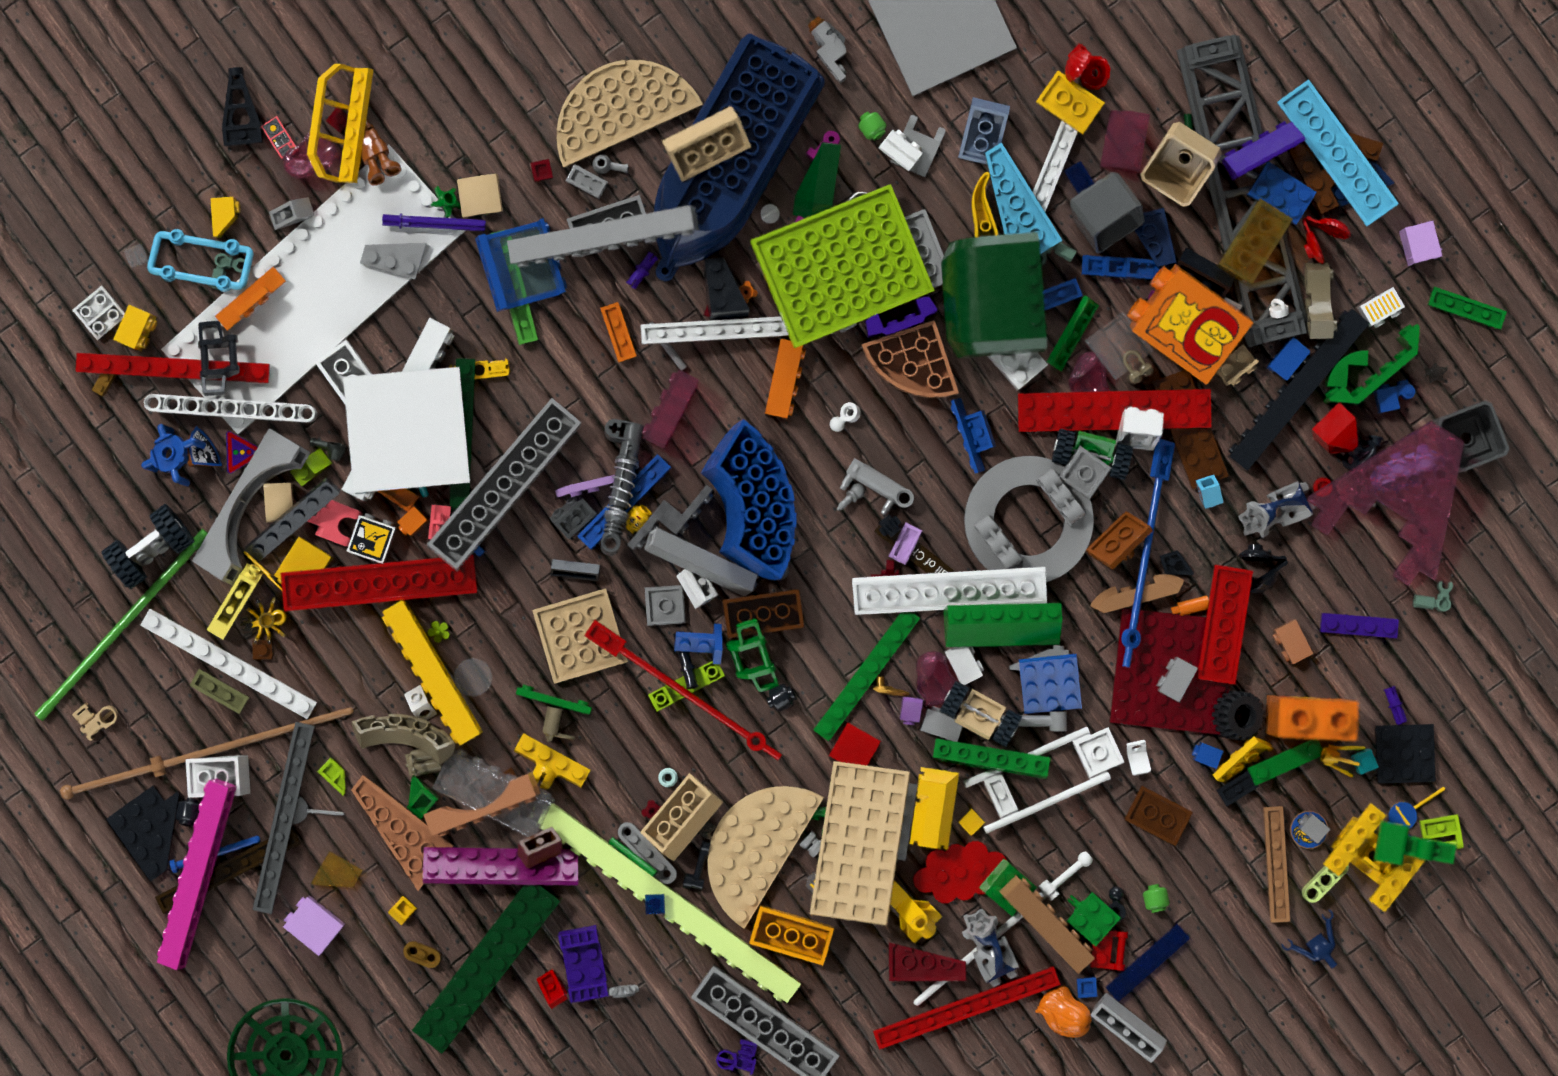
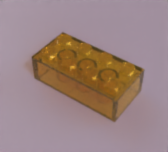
M1260 198L1216 266L1244 284L1252 285L1293 219Z

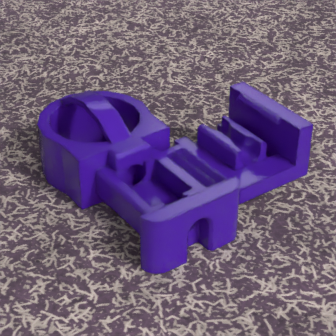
M741 1038L740 1044L742 1046L741 1050H738V1056L737 1052L728 1049L721 1050L718 1053L716 1062L720 1068L732 1071L734 1068L750 1071V1075L753 1074L756 1064L754 1056L757 1044ZM724 1052L730 1053L733 1056V1060L720 1057V1055ZM719 1061L730 1063L731 1065L724 1066Z

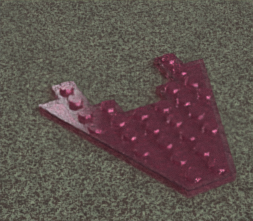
M1432 421L1426 423L1308 496L1307 501L1321 509L1311 525L1328 535L1349 505L1366 515L1377 500L1407 519L1398 536L1413 545L1393 572V577L1408 586L1419 571L1436 580L1464 441Z

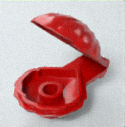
M1079 43L1068 54L1069 58L1065 67L1066 79L1072 82L1080 76L1084 87L1089 90H1099L1107 84L1110 78L1108 61L1102 58V56H1092L1086 47ZM1096 69L1098 70V75H1097V76L1095 75V70H1096Z
M1307 216L1302 221L1304 229L1307 231V244L1303 245L1309 260L1314 258L1321 264H1324L1325 260L1316 237L1310 231L1308 225L1319 228L1335 238L1347 240L1351 237L1348 227L1337 219L1324 218L1315 220Z

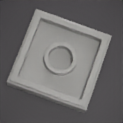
M1079 446L1060 473L1059 478L1090 499L1111 470V467Z
M682 585L645 588L647 626L686 623Z

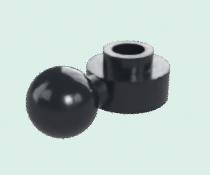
M1114 886L1109 890V897L1112 900V904L1109 907L1112 910L1115 908L1120 910L1119 916L1121 918L1119 921H1122L1126 915L1125 907L1120 904V900L1124 897V891L1122 888Z

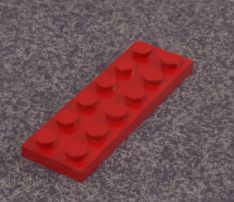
M1214 565L1196 679L1236 684L1253 576L1252 570Z

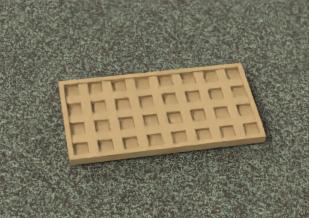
M837 761L833 762L810 909L811 915L887 926L910 772Z

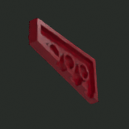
M889 942V981H967L966 961Z

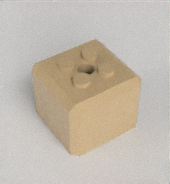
M1181 122L1173 123L1141 173L1142 181L1183 207L1189 206L1216 167L1222 155L1221 148ZM1180 154H1188L1190 160L1187 162L1181 160Z

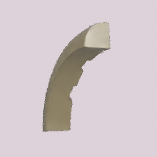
M388 714V716L384 717L372 715L352 721L353 731L361 749L386 743L405 744L426 752L439 765L447 761L455 749V742L444 730H439L432 726L429 721L404 714Z

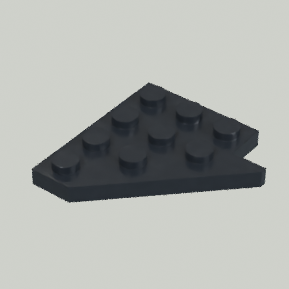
M155 785L106 819L150 882L168 869L176 812L180 798V792L178 791L165 800Z

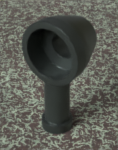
M314 437L310 441L311 447L327 449L328 458L336 461L341 460L347 447L341 443L326 442Z

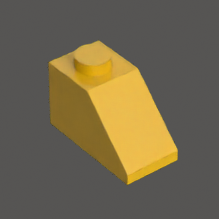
M235 197L210 198L213 237L221 238L238 218L237 213H240V203L236 201Z

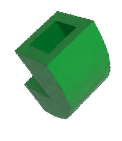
M1369 350L1353 352L1341 358L1328 373L1325 387L1335 388L1337 386L1340 388L1344 386L1347 388L1348 366H1368Z

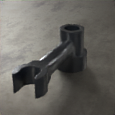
M702 840L694 874H685L682 888L689 890L693 888L702 891L704 879H701V875L710 848V842Z

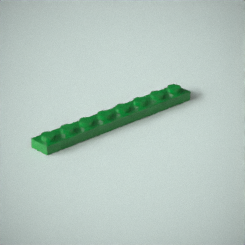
M900 612L813 729L816 733L827 741L832 738L920 618L912 612Z

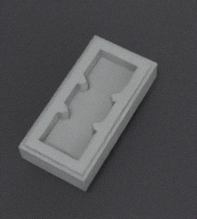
M574 164L565 180L597 199L601 198L608 185V182L576 164Z

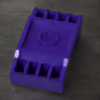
M930 297L916 299L915 305L919 313L918 316L915 313L907 315L904 321L899 323L897 320L886 323L885 328L882 326L879 315L876 314L865 322L867 338L885 337L921 325L926 318L936 314L937 308Z
M597 925L560 931L558 937L564 958L570 1003L610 997Z

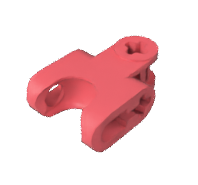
M331 500L326 507H323L317 512L316 516L311 517L307 522L318 525L315 535L348 547L351 539L340 532V522L348 517L357 520L359 515L362 516L363 513Z

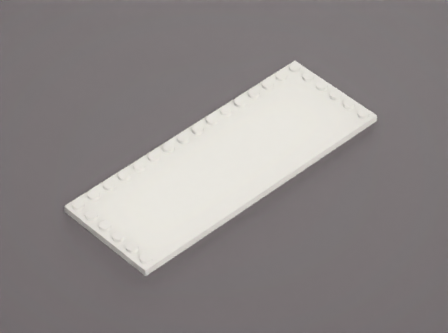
M390 145L387 146L389 149L388 158L391 161L398 162L402 169L398 175L390 177L384 174L385 181L380 185L372 186L368 181L369 165H365L359 171L357 183H345L314 211V216L305 219L250 269L248 282L244 289H230L224 292L161 349L168 358L201 360L200 349L198 348V324L200 322L218 321L215 316L273 266L286 282L268 296L269 300L261 306L259 304L254 308L255 311L249 317L241 319L230 330L227 331L221 324L223 337L232 334L238 336V342L236 343L237 362L270 364L269 383L226 381L225 394L204 396V398L276 402L316 366L315 361L342 343L412 280L361 264L360 261L365 245L427 243L419 273L466 231L402 227L400 229L397 226H382L383 214L400 215V213H403L405 216L446 218L443 208L431 206V203L436 202L438 198ZM378 159L377 165L379 169L383 172L380 161ZM218 328L203 329V340L220 338ZM229 347L208 349L209 360L230 361ZM188 379L203 395L202 380ZM206 380L207 390L220 389L222 386V381ZM211 402L210 404L216 410V404ZM230 403L226 408L229 414L235 411L233 403ZM248 405L246 407V413L248 415L254 413V406ZM222 417L238 435L256 420Z

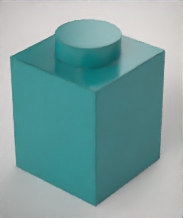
M1365 749L1350 756L1351 760L1360 763L1359 766L1354 765L1357 774L1362 775L1379 767L1371 749Z

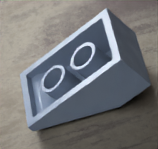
M973 97L958 158L988 165L985 152L1002 142L1010 106Z

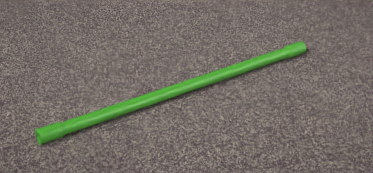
M201 529L195 535V542L180 553L55 693L34 713L36 717L44 721L59 701L194 552L200 548L208 534L204 529Z

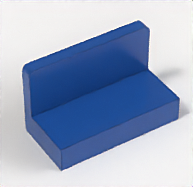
M1291 337L1266 368L1271 372L1277 373L1284 380H1288L1308 356L1310 350L1297 339Z

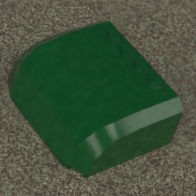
M1038 232L972 237L949 243L941 262L946 337L957 358L1045 352L1047 349Z

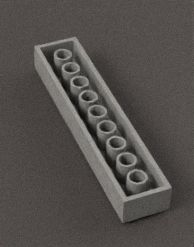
M551 398L427 543V547L454 570L458 571L581 427V422Z

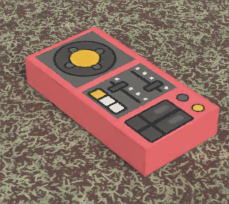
M277 116L261 126L281 159L298 150Z

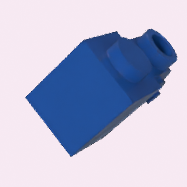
M1408 380L1396 382L1397 386L1390 387L1389 384L1380 385L1378 390L1373 391L1378 414L1400 409L1399 396L1406 400L1415 395V388L1408 383Z

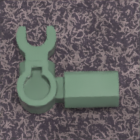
M1060 242L1040 254L1043 258L1041 265L1045 264L1047 260L1046 254H1050L1052 249L1055 254L1069 262L1072 261L1077 251Z
M224 253L216 255L215 264L217 267L213 270L212 278L217 279L219 276H226L225 268H234L238 273H242V269L238 268V264L240 262L244 263L245 259L238 258L234 260V257ZM209 285L210 288L218 289L216 286Z
M1439 581L1437 583L1439 591L1437 599L1432 596L1415 594L1413 607L1430 610L1435 608L1438 612L1449 610L1451 607L1449 592L1453 588V583L1449 582L1448 588L1444 589L1442 581Z

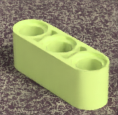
M1349 865L1340 876H1337L1324 866L1303 887L1301 892L1303 898L1312 903L1319 901L1347 873ZM1328 875L1330 880L1327 884L1323 885L1321 877ZM1314 888L1316 890L1315 897L1308 898V890Z

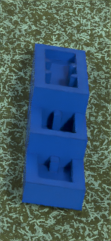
M1083 255L1081 275L1152 280L1161 268H1157L1153 260Z

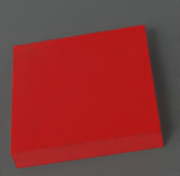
M847 722L829 756L839 762L867 766L881 741Z

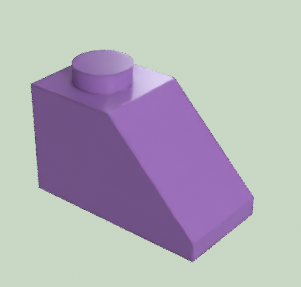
M902 696L900 720H904L903 724L915 725V722L920 721L923 699Z

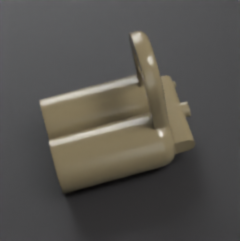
M1130 350L1124 354L1123 363L1130 372L1127 375V382L1130 385L1140 383L1142 377L1146 378L1153 373V366L1150 363H1145L1138 351ZM1134 354L1138 357V361L1142 364L1138 371H1133L1132 366L1128 364V355Z
M547 706L543 733L547 742L552 741L553 737L575 739L573 735L558 733L562 709Z
M420 749L412 750L409 754H405L407 762L405 765L408 767L410 776L415 775L419 777L443 771L442 764L439 765L435 759Z

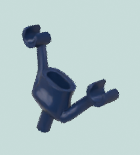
M1328 909V912L1331 914L1329 919H1326L1321 914L1322 919L1326 923L1328 940H1326L1321 932L1306 943L1311 953L1294 945L1290 939H1287L1291 944L1290 948H1285L1281 943L1282 949L1298 952L1314 962L1324 959L1331 969L1338 964L1331 956L1336 946L1331 923L1333 912Z

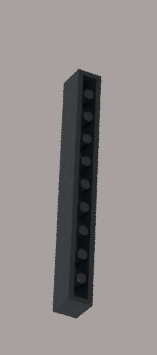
M1350 309L1348 312L1344 310L1338 317L1340 321L1337 324V331H1334L1333 338H1325L1324 341L1320 339L1314 346L1315 352L1311 356L1308 354L1302 362L1303 366L1301 369H1296L1290 377L1291 381L1279 388L1277 391L1279 395L1275 400L1272 398L1265 405L1267 410L1263 414L1259 413L1254 418L1252 428H1246L1241 434L1242 440L1230 447L1228 458L1243 471L1249 470L1370 324L1355 310Z

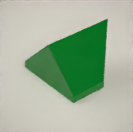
M412 775L409 803L406 808L422 819L424 817L423 814H426L440 797L417 776Z

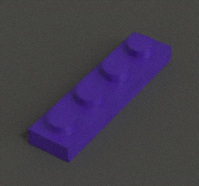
M1321 613L1320 632L1397 638L1399 619Z

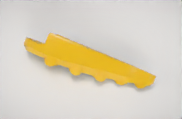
M985 172L980 177L972 195L971 208L975 231L974 237L999 235L986 197V185L990 178L989 172Z

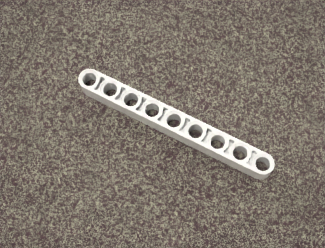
M150 394L144 399L145 408L158 413L312 423L318 415L314 407L304 404ZM153 398L158 400L156 408H151L150 401ZM175 399L178 402V406L176 409L171 410L169 403ZM191 401L197 403V408L194 411H190L188 408V404ZM211 402L216 404L214 412H209L207 409L208 404ZM230 403L235 405V411L232 414H229L226 409ZM248 405H253L255 408L254 413L251 415L246 413ZM268 406H272L274 409V413L271 416H266L265 409ZM291 407L293 415L286 418L284 410ZM306 409H311L312 416L309 419L303 417V412Z

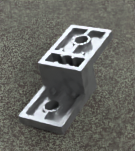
M706 485L683 514L664 500L628 543V546L633 550L636 548L641 549L647 542L645 537L659 527L658 521L676 535L679 532L683 534L689 527L687 522L691 517L695 519L701 512L699 509L703 503L707 505L713 498L711 494L713 490Z

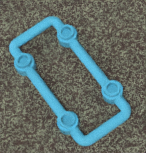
M174 229L171 232L160 231L154 237L147 269L151 274L161 276L166 282L179 279L216 286L221 292H227L230 289L241 290L247 285L254 252L250 247L240 245L235 239L221 242L188 236L179 229ZM168 239L175 246L190 243L223 249L231 256H235L239 252L245 253L246 257L240 282H233L225 275L219 276L216 279L178 272L170 265H166L162 269L156 268L155 264L161 240Z

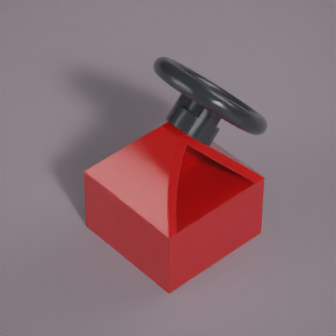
M1340 402L1312 428L1313 439L1329 454L1345 452L1342 464L1348 470L1362 468L1372 460L1376 453V445L1373 441L1361 440L1358 442L1356 418ZM1368 454L1365 459H1363L1361 462H1359L1360 459H1362V458L1364 457V455ZM1350 456L1353 458L1351 464L1348 463V459Z

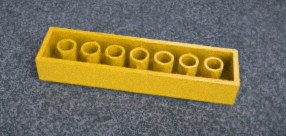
M401 600L382 612L384 614L382 617L387 627L391 626L394 631L392 637L397 644L401 643L403 650H401L406 660L412 662L413 666L411 669L416 677L420 676L423 683H421L423 690L426 694L430 693L433 698L430 701L435 710H440L443 715L440 718L445 727H450L452 731L450 736L455 744L459 743V745H462L483 733L407 600Z

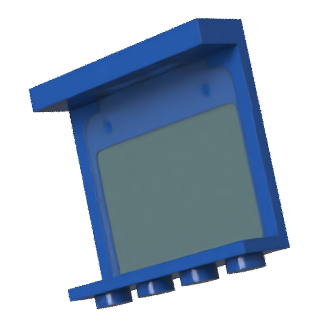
M544 218L534 223L497 233L478 235L475 238L497 312L562 295L566 292L567 285L564 277L561 278L559 271L561 270V264L559 260L554 261L551 258L547 259V263L543 264L531 262L529 266L521 268L510 263L507 241L550 233L549 225L547 222L545 223Z

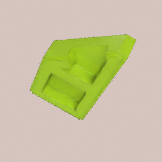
M330 758L317 772L344 796L346 794L345 770L333 758Z

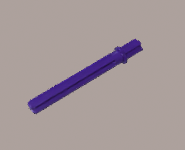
M400 213V215L383 214L382 226H397L400 229L402 227L485 231L486 221L405 216L403 213Z

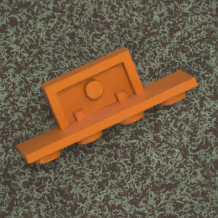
M273 266L215 317L227 331L230 330L241 319L249 317L255 311L254 308L259 304L261 306L269 300L268 296L283 285L286 280Z

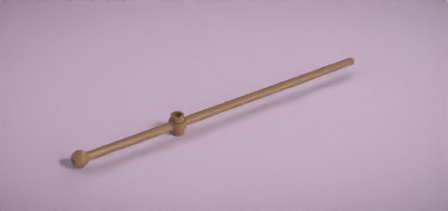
M349 707L300 722L317 725L351 715L354 710ZM295 723L167 760H162L161 755L150 758V765L73 787L71 785H64L60 788V793L63 799L70 800L74 797V794L146 773L154 772L155 777L166 774L165 768L185 763L186 759L202 758L292 732Z

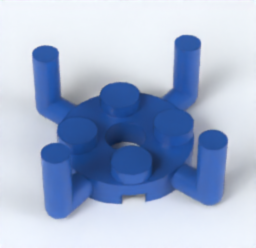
M159 424L157 429L160 437L154 442L155 446L153 450L151 449L150 459L142 462L141 467L155 473L158 470L171 473L175 483L187 487L190 485V480L181 477L178 472L188 462L187 448L195 446L204 449L206 443L196 438L184 441L181 437L173 435L175 432L174 428ZM171 448L172 454L167 458V450Z

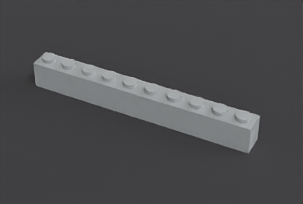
M689 205L509 240L507 244L510 263L521 268L529 266L531 262L536 264L547 263V259L551 258L554 261L565 259L567 255H572V257L583 256V252L590 251V254L602 252L601 249L604 248L616 250L620 248L619 245L626 244L627 247L638 245L640 241L653 243L656 242V238L661 237L667 240L675 238L677 234L689 236L693 235V231H698L699 227L696 208Z

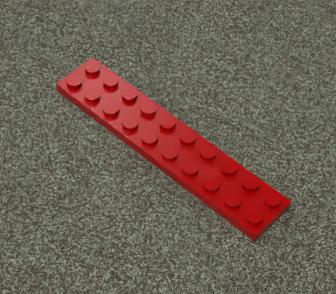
M1211 389L1018 393L1019 432L1059 431L1060 429L1068 431L1119 430L1122 414L1129 407L1139 408V411L1154 409L1158 410V413H1163L1162 429L1211 428Z
M473 554L458 571L454 570L439 557L281 572L284 611L477 593Z

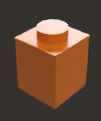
M413 506L397 522L400 524L399 530L405 536L407 534L413 536L429 520L416 506Z

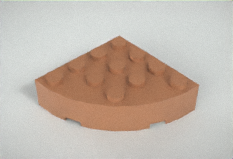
M935 320L861 345L868 362L875 372L898 390L924 398H944L959 394Z

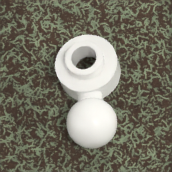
M851 402L845 403L840 410L841 416L831 419L830 428L835 432H839L844 429L846 421L850 423L857 421L861 414L859 406Z

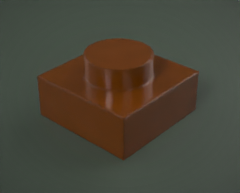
M252 640L253 659H273V640Z

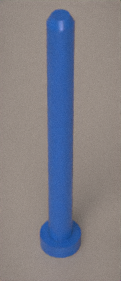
M254 836L220 847L217 856L257 844L261 839L259 836ZM174 859L169 861L173 874L179 872L178 869L184 867L183 860L176 862Z

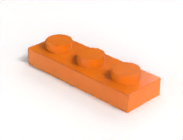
M619 302L601 307L600 309L618 362L637 357Z

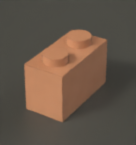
M1293 619L1273 630V639L1277 645H1281L1283 649L1281 654L1286 663L1295 664L1313 654L1296 620Z

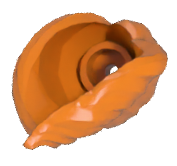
M1058 986L1048 991L1042 997L1039 1006L1035 1010L1036 1013H1041L1048 1026L1061 1036L1079 1038L1084 1036L1090 1029L1092 1017L1090 1016L1089 1009L1083 1003L1075 1000L1069 989L1065 986Z

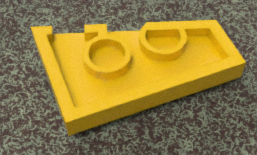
M1252 737L1250 740L1245 741L1244 746L1240 750L1232 753L1226 763L1218 766L1213 776L1217 781L1226 783L1245 769V764L1252 761L1256 762L1260 759L1259 754L1266 749L1270 752L1274 747L1270 742Z

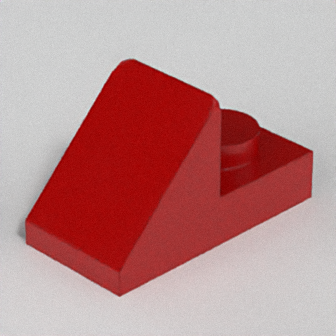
M553 969L536 979L551 1009L568 999L566 996L568 993Z

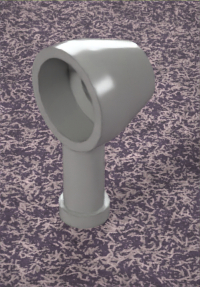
M598 155L593 160V168L599 174H606L610 170L621 171L626 174L628 172L629 164L611 162L610 158L606 155ZM604 160L605 164L604 166H599L598 162Z

